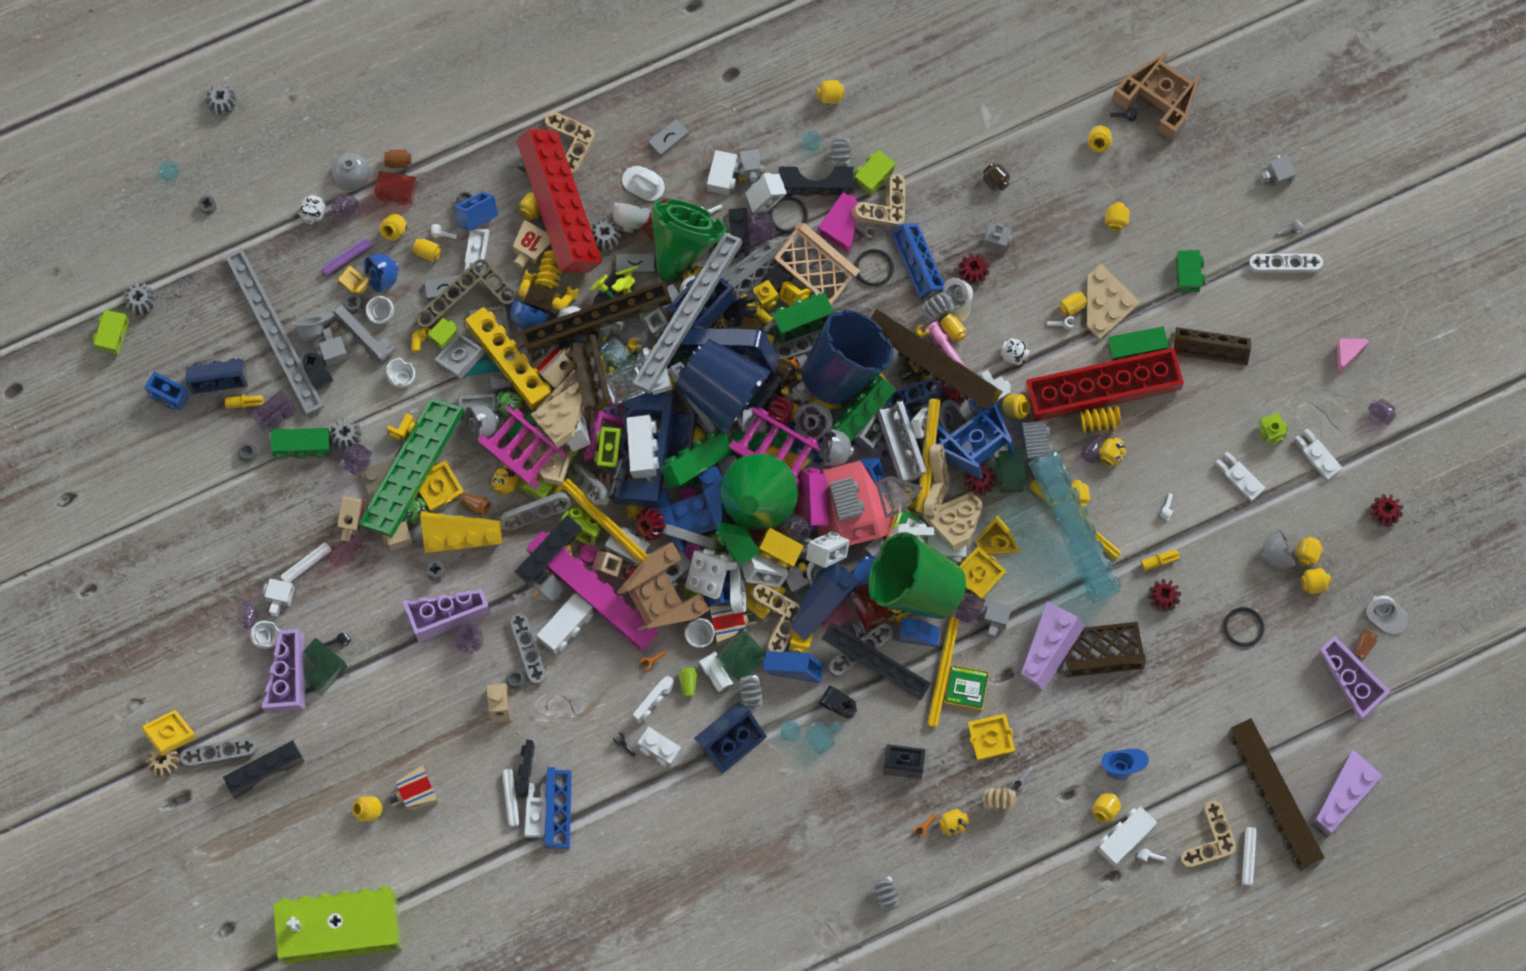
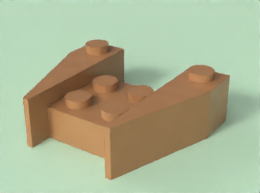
M1165 52L1127 75L1114 90L1112 101L1127 110L1136 98L1141 95L1166 112L1159 123L1157 131L1173 141L1183 129L1200 75H1197L1193 81L1189 80L1165 64L1167 57Z
M673 542L662 545L649 553L617 592L618 595L629 592L646 624L638 628V631L687 622L696 619L710 610L701 593L692 595L681 602L664 569L682 559Z

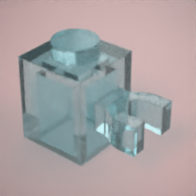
M612 338L600 350L612 365H620L621 370L625 374L629 372L625 367L628 362L632 366L636 365L634 360L627 358L631 352L619 339Z
M837 720L827 728L822 721L818 724L814 722L807 727L805 737L818 755H820L835 744V739L832 735L839 732L842 726Z

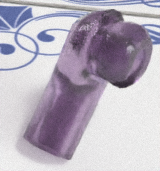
M246 600L241 604L245 611L243 620L240 622L243 629L252 627L257 618V613L251 602Z

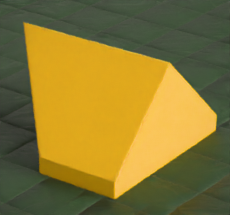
M996 516L973 540L987 554L1021 553L1011 531L999 516Z

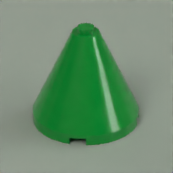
M662 199L655 201L651 214L657 270L660 279L665 282L675 281L719 242L725 232V226L719 218L716 221L709 218V211L689 202L677 199H668L667 203H662Z
M765 453L745 455L728 468L722 479L721 500L723 506L736 523L748 529L760 531L775 528L788 519L797 504L796 478L788 465L773 455Z

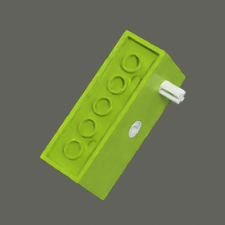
M380 886L378 890L370 891L369 888L359 889L356 893L340 891L338 895L331 896L330 893L318 894V897L315 898L299 896L298 900L281 898L278 899V902L273 903L277 957L283 965L402 950L397 895L390 886Z

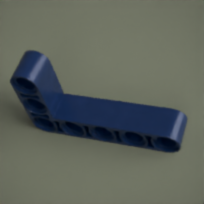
M690 328L677 349L679 352L692 354L699 345L703 346L708 339H711L740 355H749L751 361L771 371L768 377L774 375L779 359L766 334L760 330Z
M929 378L895 391L887 400L889 408H892L896 400L901 398L911 424L914 418L912 408L928 403L930 399L940 398L944 393V387L935 379ZM936 385L935 391L930 393V388ZM918 391V397L913 399V394ZM915 438L922 457L923 446L921 439Z

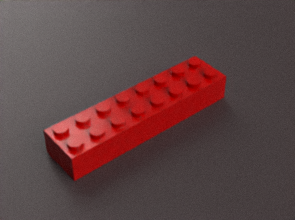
M528 129L516 142L560 272L589 273L601 264L602 260L557 131Z
M1170 348L1027 379L1025 390L1031 405L1033 421L1037 422L1079 413L1080 410L1083 412L1085 409L1092 410L1093 408L1097 409L1180 391L1184 381L1175 349Z

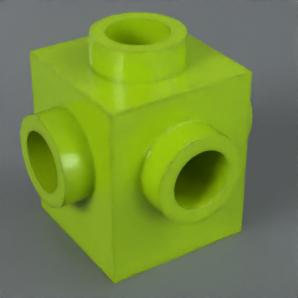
M1278 412L1261 418L1258 424L1260 437L1266 441L1267 445L1271 443L1276 445L1284 441L1288 426L1284 420H1281Z

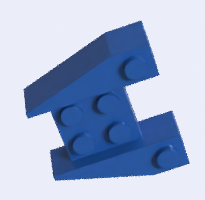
M970 399L968 403L971 414L974 417L951 435L938 424L935 444L944 446L947 463L982 479L980 463L1003 446L1013 455L1015 450L996 404L991 411L986 408L982 411L974 406L975 401Z
M716 466L698 474L704 493L672 504L668 489L663 487L660 508H649H656L657 511H662L661 516L666 517L664 520L665 524L703 536L716 532L718 530L716 523H727V512L721 500L723 474L721 469ZM670 536L679 550L684 553L688 541Z

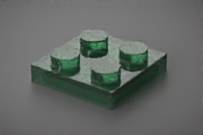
M741 628L718 653L716 658L740 682L742 677L751 675L766 656V652Z

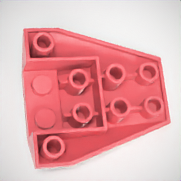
M856 461L823 469L822 473L827 477L828 525H817L818 536L821 537L829 532H836L850 540L849 545L887 535L893 519L892 511L862 462ZM852 477L853 482L857 481L859 487L857 497L858 500L862 499L865 510L862 511L861 517L839 522L829 483Z

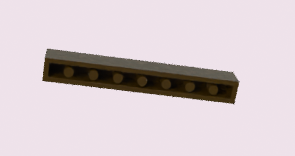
M661 281L522 330L520 333L529 354L671 304V297L665 281Z
M877 309L874 311L871 319L883 329L882 334L886 340L890 339L892 347L899 351L897 355L905 360L910 358L914 361L913 365L920 370L925 368L929 371L928 375L935 380L942 379L945 381L943 383L944 386L952 391L954 388L960 391L959 396L967 401L969 398L975 401L973 405L982 411L985 408L991 411L1002 394V390Z
M1252 718L1231 727L1228 731V739L1232 745L1236 746L1240 762H1244L1246 765L1247 776L1250 780L1254 781L1256 785L1255 791L1259 798H1263L1267 814L1272 815L1276 831L1278 833L1281 832L1284 838L1282 840L1284 847L1287 851L1290 850L1293 855L1291 859L1296 868L1299 867L1302 872L1321 863L1325 857Z

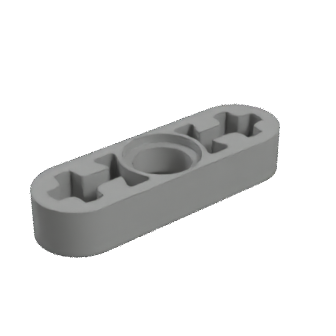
M669 524L665 525L663 533L713 550L717 548L718 540Z

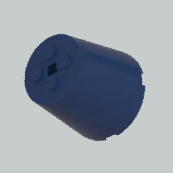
M853 310L833 312L826 320L801 368V377L805 386L816 398L825 403L840 405L847 402L889 366L893 359V347L890 339L886 340L882 334L883 329L875 321L862 313Z
M708 339L703 346L699 345L696 351L689 357L687 364L678 373L680 377L675 386L726 434L738 419L737 416L741 410H745L759 391L771 371Z

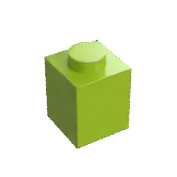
M442 318L428 333L429 340L443 351L457 336L458 327L451 320L447 321Z

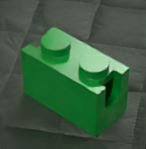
M1177 250L1175 257L1177 292H1200V287L1205 285V275L1201 274V268H1204V257H1200V250Z

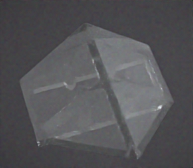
M893 476L876 481L885 518L887 519L902 513L923 487Z

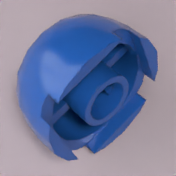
M373 254L364 259L365 274L369 273L372 280L368 282L376 292L385 291L396 283L399 266L391 257L386 254Z
M514 299L510 311L511 320L518 325L516 329L520 331L545 323L549 315L539 308Z

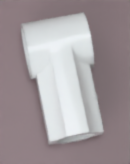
M716 652L698 661L702 671L706 676H709L718 693L724 692L733 686Z

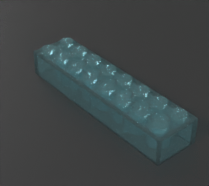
M1055 449L1033 459L1028 464L1092 603H1095L1120 592L1119 587H1121L1118 578L1112 574V564L1103 554L1105 551L1101 541H1097L1095 537L1096 529L1092 523L1089 524L1087 519L1088 512L1085 506H1081L1078 500L1080 498L1079 492L1076 488L1072 487L1070 482L1072 477L1068 470L1065 471L1062 465L1064 463L1063 457Z

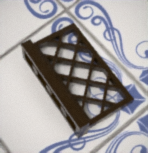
M1138 622L1084 627L1080 633L1082 635L1078 636L1079 639L1065 656L1067 678L1145 669L1146 663ZM1129 628L1135 629V635L1132 638H1129L1123 632ZM1112 630L1117 635L1111 641L1104 636L1106 631ZM1087 633H1094L1098 636L1093 643L1085 638ZM1120 636L1128 641L1124 648L1115 643ZM1100 639L1109 644L1104 651L1096 646ZM1081 641L1090 646L1085 653L1077 648ZM1132 644L1138 648L1139 654H1130L1126 650ZM1113 646L1120 653L1112 657L1107 651ZM1092 648L1101 654L1096 659L1088 656ZM1073 650L1082 656L1078 661H1070L1069 655Z

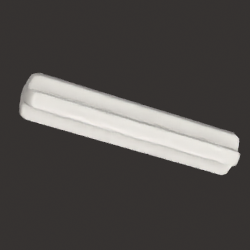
M323 543L283 573L281 579L284 582H292L329 554L331 548L327 543Z
M506 769L502 771L508 825L509 827L519 826L513 770Z
M1252 827L1245 829L1242 885L1252 886L1254 877L1256 828Z

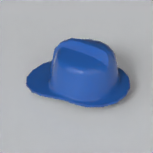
M1137 748L1111 751L1104 754L1101 764L1109 777L1116 780H1126L1132 773L1143 770L1149 763V757L1146 752Z

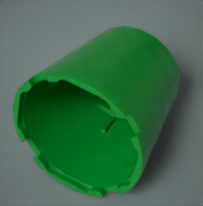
M909 532L897 533L881 546L882 552L877 560H873L868 577L869 594L878 605L938 620L950 616L957 609L966 588V576L964 570L959 565Z

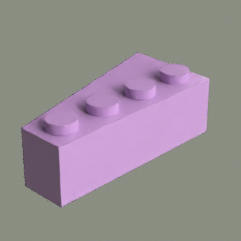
M482 589L460 592L450 596L440 595L437 598L427 599L426 597L419 598L416 601H403L419 643L491 615Z
M1048 601L1021 673L1028 683L1043 691L1085 627L1078 617Z
M299 629L279 630L274 652L275 657L270 668L271 674L266 685V695L261 708L267 713L305 710L304 634Z
M1336 636L1331 638L1320 649V655L1359 720L1362 721L1391 691Z
M1352 750L1313 825L1329 837L1379 782L1383 775Z

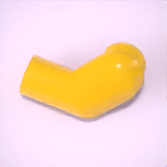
M422 327L413 333L411 352H421V343L428 338V333L431 331L430 328Z

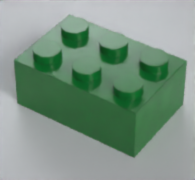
M815 293L810 296V299L805 301L798 300L792 306L787 308L781 307L773 313V329L780 343L822 330L826 320L834 312L826 293Z

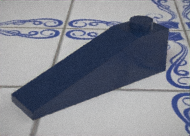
M837 563L826 568L822 567L816 574L791 629L806 641L857 589L860 581L846 568Z

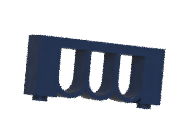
M628 390L627 397L624 396L623 408L627 411L623 418L626 430L628 417L645 415L662 417L660 432L653 433L654 439L658 442L656 457H658L659 467L666 464L665 460L668 456L676 402L673 393L661 392L654 395L653 392ZM628 433L620 441V450L624 457L621 459L623 460L621 468H623L625 461L629 463L630 467L629 454L627 453L629 446ZM660 468L656 469V476H653L652 482L626 480L625 485L622 486L619 500H613L614 504L660 508L664 476Z

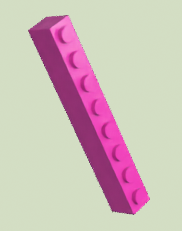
M541 531L528 545L526 552L531 554L550 533ZM565 547L546 569L573 593H577L589 603L597 614L643 653L658 636V628L638 631V628L646 624L638 609H632L628 606L629 602L620 595L618 597L613 593L614 589L608 583L603 584L599 580L600 577L593 570L589 572L584 567L583 561L577 557L574 559L570 555V550Z

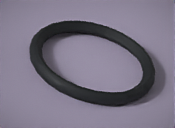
M788 196L781 198L769 210V220L772 226L779 232L786 234L793 233L796 229L786 230L775 224L772 213L778 203L785 200L797 202L804 211L802 223L806 224L808 219V211L805 204L795 197Z
M866 250L856 259L855 267L858 268L860 260L865 255L879 253L885 256L890 263L889 275L884 280L876 283L866 281L860 273L856 276L866 285L881 286L888 282L894 273L893 260L882 250Z
M1235 608L1227 614L1224 620L1225 635L1232 643L1238 646H1252L1264 634V621L1261 615L1252 608ZM1248 611L1258 618L1261 629L1255 640L1242 643L1231 637L1228 631V621L1234 613Z

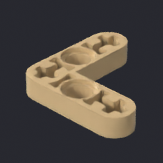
M550 112L545 116L546 127L573 140L566 158L569 166L572 159L574 160V169L570 168L574 176L579 171L594 143V131L592 128L562 114ZM556 118L557 123L550 124V120ZM573 125L575 130L569 133L565 131V127ZM589 133L590 138L587 137L586 139H584L583 135ZM581 148L583 153L577 156L573 154V150Z
M895 173L886 180V206L860 202L852 209L853 217L858 221L890 227H897L902 224L905 219V179L903 176ZM892 196H896L899 199V204L893 203ZM875 210L881 212L882 219H878L875 216Z
M932 444L930 461L934 482L924 503V514L926 516L937 515L949 487L944 446Z
M756 585L751 589L752 599L780 615L767 640L766 650L783 652L794 632L791 629L792 623L790 621L794 622L797 615L792 616L790 621L784 620V618L788 619L791 612L789 609L796 608L795 612L798 614L801 606L766 585ZM763 589V594L769 596L771 593L772 595L769 598H766L764 596L758 598V593L756 592V590ZM775 597L781 600L779 608H775L772 605V600ZM781 624H786L789 627V632L786 635L780 632ZM779 637L784 638V641L779 640L777 644L779 649L773 650L771 644L776 643Z
M1210 801L1204 808V814L1214 841L1185 850L1180 857V863L1185 868H1194L1229 857L1236 850V843L1221 803L1218 801ZM1212 805L1214 808H1218L1216 812L1217 818L1221 816L1222 819H1217L1214 822L1211 821L1215 818L1213 812L1209 813L1208 811ZM1216 824H1223L1226 829L1225 832L1222 834L1217 833L1214 828ZM1226 835H1228L1225 841L1227 845L1232 846L1229 849V852H1227L1226 849H1222V847L1224 846L1223 839L1219 841L1218 838H1223ZM1203 849H1212L1213 857H1204ZM1196 851H1199V857L1193 859L1192 864L1184 860L1187 854L1193 857L1197 855Z

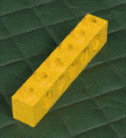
M484 307L465 319L466 327L507 380L511 382V385L529 408L534 411L551 394V387L546 381L543 382L539 378L541 376L538 370L528 364L527 356L517 350L516 342L506 336L505 328L495 322L494 314L491 311L488 312ZM485 328L492 329L490 332L483 331ZM496 342L503 343L501 346L494 345ZM507 356L514 357L512 360H506L505 358ZM518 370L525 371L524 374H517L516 372ZM530 384L536 385V387L533 389H530L527 386Z

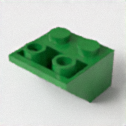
M723 522L716 523L718 539L723 546L727 545L728 554L734 562L738 561L742 565L760 553L756 541L746 527Z

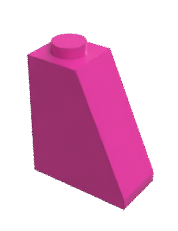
M842 193L819 225L818 234L847 253H850L856 225L852 209L859 202L853 195Z
M810 467L808 470H801L798 500L794 514L810 525H828L827 477L818 468Z

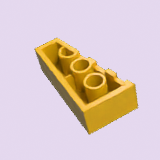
M425 511L420 513L425 553L502 544L501 524L498 520L468 518Z

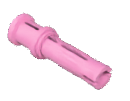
M935 321L928 325L924 332L926 329L930 330L929 336L933 340V345L964 365L950 345L948 335L944 334L939 327V322Z

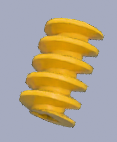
M547 250L543 253L544 259L541 260L542 266L538 269L539 273L536 275L537 279L534 285L554 292L552 287H558V283L554 282V280L559 281L561 279L556 273L561 274L562 272L558 268L553 250Z
M1115 406L1114 412L1111 407H1108L1106 412L1104 408H1100L1099 412L1093 408L1091 414L1088 409H1085L1083 414L1080 410V424L1083 433H1086L1087 428L1093 433L1095 427L1101 432L1102 426L1105 427L1106 431H1109L1110 426L1116 431L1117 425H1121L1119 407Z

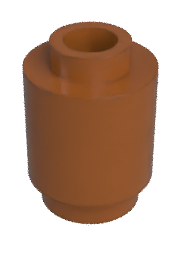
M407 149L385 152V167L408 168V164H412L411 153H408Z

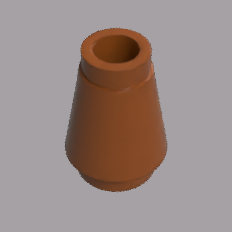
M465 493L461 498V504L477 515H486L491 506V502L485 497Z
M1366 629L1362 633L1360 632L1354 655L1365 659L1377 643L1378 635Z

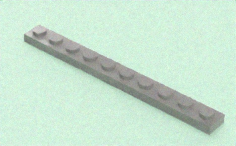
M724 233L632 382L633 387L651 393L742 244L740 238Z
M240 248L226 255L225 258L306 415L309 416L323 409L324 405L243 249Z

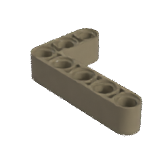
M478 259L419 312L417 323L420 327H431L480 281L503 305H510L514 302L515 292L486 260ZM479 263L486 265L487 269L484 273L476 271V266ZM470 276L473 280L470 286L463 285V277ZM496 277L499 280V285L491 287L488 283L490 278ZM456 289L459 295L457 298L451 299L448 296V291ZM504 291H509L512 294L510 301L502 299L501 295ZM439 301L445 305L444 310L440 312L434 309V304ZM423 314L431 317V321L428 324L420 322V317Z

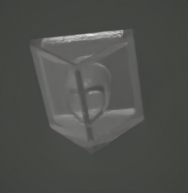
M641 359L605 374L610 400L613 405L646 393L633 387L632 384L643 366Z

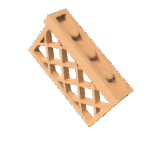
M799 222L795 227L796 230L773 258L814 293L822 294L824 293L823 287L833 286V295L828 299L830 304H832L853 276L856 277L860 270L805 223ZM797 235L803 239V247L794 248L793 240ZM814 248L817 251V259L808 260L807 249ZM804 249L805 260L795 261L794 250ZM785 251H791L792 262H784L780 258ZM828 260L831 262V271L822 272L821 261ZM818 261L819 272L809 273L808 262ZM797 263H805V274H798L796 272ZM842 272L847 277L842 283H836L835 273ZM832 273V284L823 285L822 274ZM810 275H819L820 285H811Z

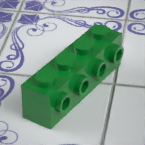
M876 376L844 408L841 415L833 421L831 429L843 432L849 437L851 442L893 395L896 389L882 376Z
M713 431L705 436L706 439L704 441L701 439L694 442L691 449L689 447L678 452L679 456H672L666 459V464L659 468L669 488L685 483L732 454L733 451L729 448L730 442L726 434Z

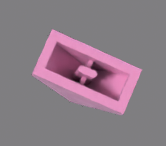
M1339 339L1337 359L1338 371L1340 373L1367 347L1369 340Z

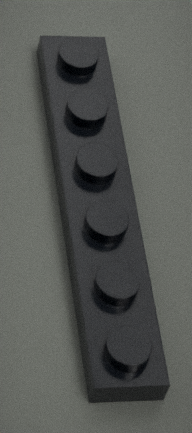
M833 622L830 623L821 638L824 642L920 701L931 685L929 681Z

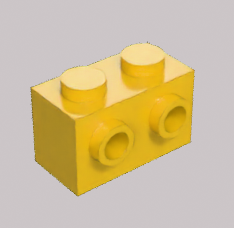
M771 528L765 531L758 545L760 556L768 560L770 558L776 560V564L785 569L794 566L804 547Z

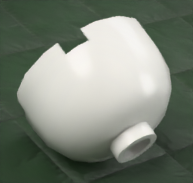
M614 202L613 219L618 226L623 227L622 231L633 233L634 230H640L645 227L651 210Z

